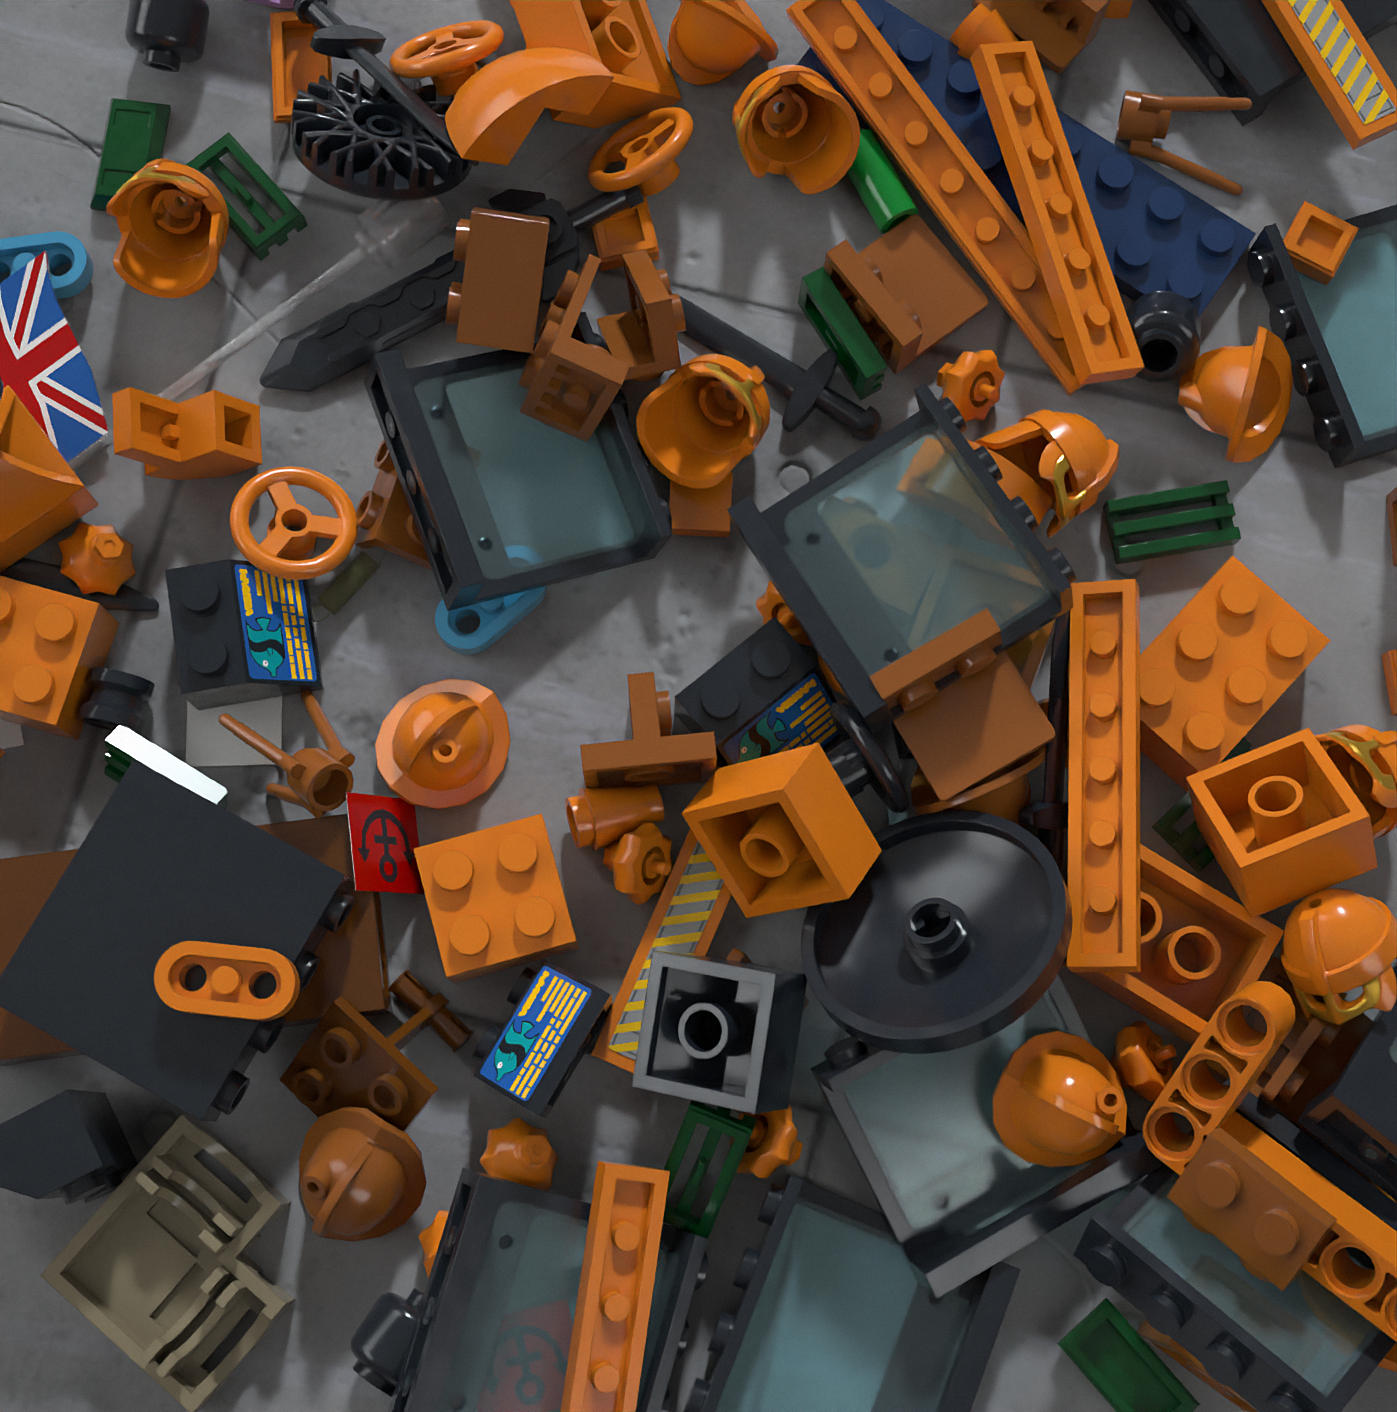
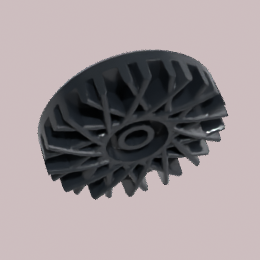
M358 69L353 71L352 78L340 72L337 75L336 87L324 75H321L318 83L310 82L308 84L307 92L299 89L297 99L293 100L290 144L294 154L314 176L342 191L384 201L424 200L452 190L463 182L471 171L472 164L462 159L435 138L378 82L374 80L373 90L363 85ZM416 80L414 89L411 90L445 121V114L453 102V97L449 96L442 101H436V86L434 84L422 86L421 81Z

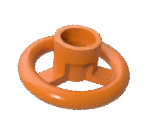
M487 20L466 21L444 26L419 35L399 46L390 56L389 68L395 75L403 78L431 77L432 83L437 89L436 95H454L478 71L476 62L489 56L499 48L504 39V31L497 23Z
M666 107L648 112L627 123L611 135L592 157L587 170L589 183L596 190L602 192L621 191L638 185L642 196H651L661 192L671 185L680 174L681 169L675 158L683 151L692 136L694 123L691 115L682 108ZM623 161L626 165L625 170L616 173H605L611 162Z
M277 467L259 473L248 480L238 491L230 510V530L241 554L261 571L284 579H311L332 571L349 555L358 533L356 511L347 493L326 475L303 467ZM288 485L303 486L318 492L331 503L338 518L312 515L306 507L296 503ZM267 491L275 507V515L268 524L266 538L258 544L250 531L249 514L254 502ZM285 526H296L302 530L290 531ZM318 537L335 540L333 545L323 554L309 559L316 549Z

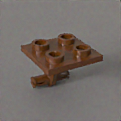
M405 970L391 984L388 991L392 992L415 1014L411 1019L386 1038L344 997L340 996L331 1004L279 1080L318 1118L346 1106L367 1108L387 1123L406 1132L439 1088L400 1050L421 1030L429 1027L456 1053L471 1038L474 1031L470 1030L447 1008L449 1000L441 992L433 995L409 970Z

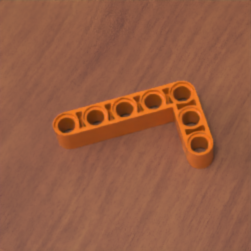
M1256 981L1247 984L1217 1008L1147 1113L1143 1123V1138L1148 1149L1159 1160L1181 1176L1208 1134L1220 1127L1337 1219L1336 1223L1302 1270L1397 1342V1231L1236 1112L1245 1096L1291 1031L1295 1022V1006L1291 997L1280 986L1267 981ZM1243 1005L1257 1009L1264 1016L1267 1023V1033L1258 1032L1246 1023L1243 1017ZM1207 1059L1220 1063L1227 1070L1230 1077V1085H1223L1210 1075L1207 1068ZM1173 1112L1185 1116L1191 1122L1194 1136H1188L1179 1130L1173 1120ZM1346 1247L1358 1248L1365 1252L1371 1258L1375 1269H1365L1355 1264L1349 1257Z

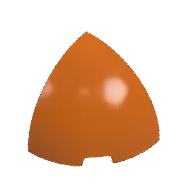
M535 47L519 50L499 57L485 65L459 88L453 102L446 111V127L462 159L508 166L544 108L589 116L614 79V76L597 59L578 50L560 47Z

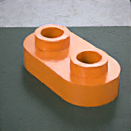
M184 941L173 945L163 953L157 962L154 972V984L161 1000L175 1010L190 1014L270 1021L286 1014L295 1004L300 991V978L294 964L284 955L265 948ZM202 966L207 974L206 983L201 989L190 991L186 987L185 976L191 968ZM271 973L276 979L275 992L268 998L259 999L254 992V983L260 975Z

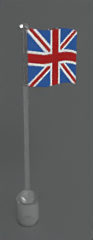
M436 197L416 201L379 200L355 218L360 228V231L353 235L359 246L357 249L157 396L172 401L367 257L375 266L384 261L391 269L396 267L451 226L450 220ZM44 251L0 283V376L3 381V388L7 385L11 387L74 472H76L114 444L113 428L109 431L93 371L58 303L49 271L48 254Z

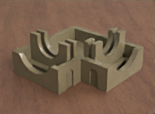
M182 1114L40 1276L188 1412H197L205 1407L295 1301V1298L279 1284L274 1285L262 1274L263 1270L246 1255L262 1237L260 1233L271 1221H276L291 1202L200 1120L192 1115ZM202 1148L228 1168L251 1191L253 1195L247 1202L196 1157ZM251 1309L258 1315L256 1321L224 1360L212 1372L207 1370L203 1364Z

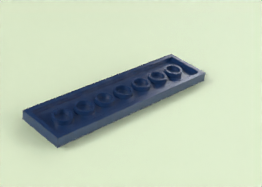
M856 0L1027 230L971 61L957 54L959 48L888 2L884 0ZM810 47L797 65L810 68L822 75L851 105L856 113L859 127L871 129ZM1056 108L1118 291L1133 301L1153 291H1172L1185 296L1196 307L1199 316H1201L1256 233Z

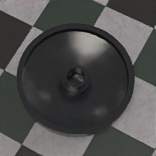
M963 810L938 811L918 815L894 823L874 833L873 836L882 851L851 897L845 900L808 907L801 934V956L806 978L828 1016L850 1036L882 1050L906 1054H932L966 1047L1002 1031L1017 1021L1035 1005L1056 978L1068 952L1073 924L1069 892L1057 863L1041 841L1028 830L1002 817Z

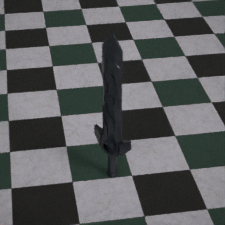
M638 185L621 191L603 192L568 211H565L561 202L552 198L546 200L545 193L518 189H508L490 198L488 202L495 210L549 218L550 224L542 299L546 303L556 297L568 269L575 273L580 264V238L578 233L628 207L633 208L644 202ZM454 250L436 258L434 263L358 302H351L281 339L260 377V384L265 388L311 392L372 361L375 353L384 352L446 320L450 286H452V282L463 283L465 262L453 260Z

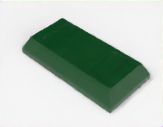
M111 98L90 204L92 210L106 211L108 202L124 183L148 162L162 159L171 111L170 105Z
M1108 1298L1101 1301L1057 1343L1116 1412H1193L1200 1405Z

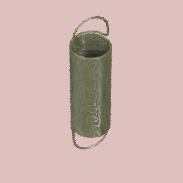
M361 551L318 597L322 602L318 605H322L335 615L371 578L375 571L381 567V560L378 565L367 552Z

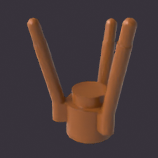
M1125 90L1119 113L1116 139L1130 141L1128 150L1130 155L1148 157L1216 189L1239 196L1243 192V187L1240 184L1155 146L1152 142L1154 138L1165 140L1171 112L1248 110L1252 106V101L1249 98L1161 96Z
M310 690L302 691L300 697L328 751L318 747L304 748L290 756L229 714H221L218 719L220 725L286 772L289 787L270 783L266 786V792L269 795L303 807L316 818L322 817L327 811L338 808L346 801V792H351L353 789L354 779L352 772L348 768L354 764L355 756L342 746L319 702Z

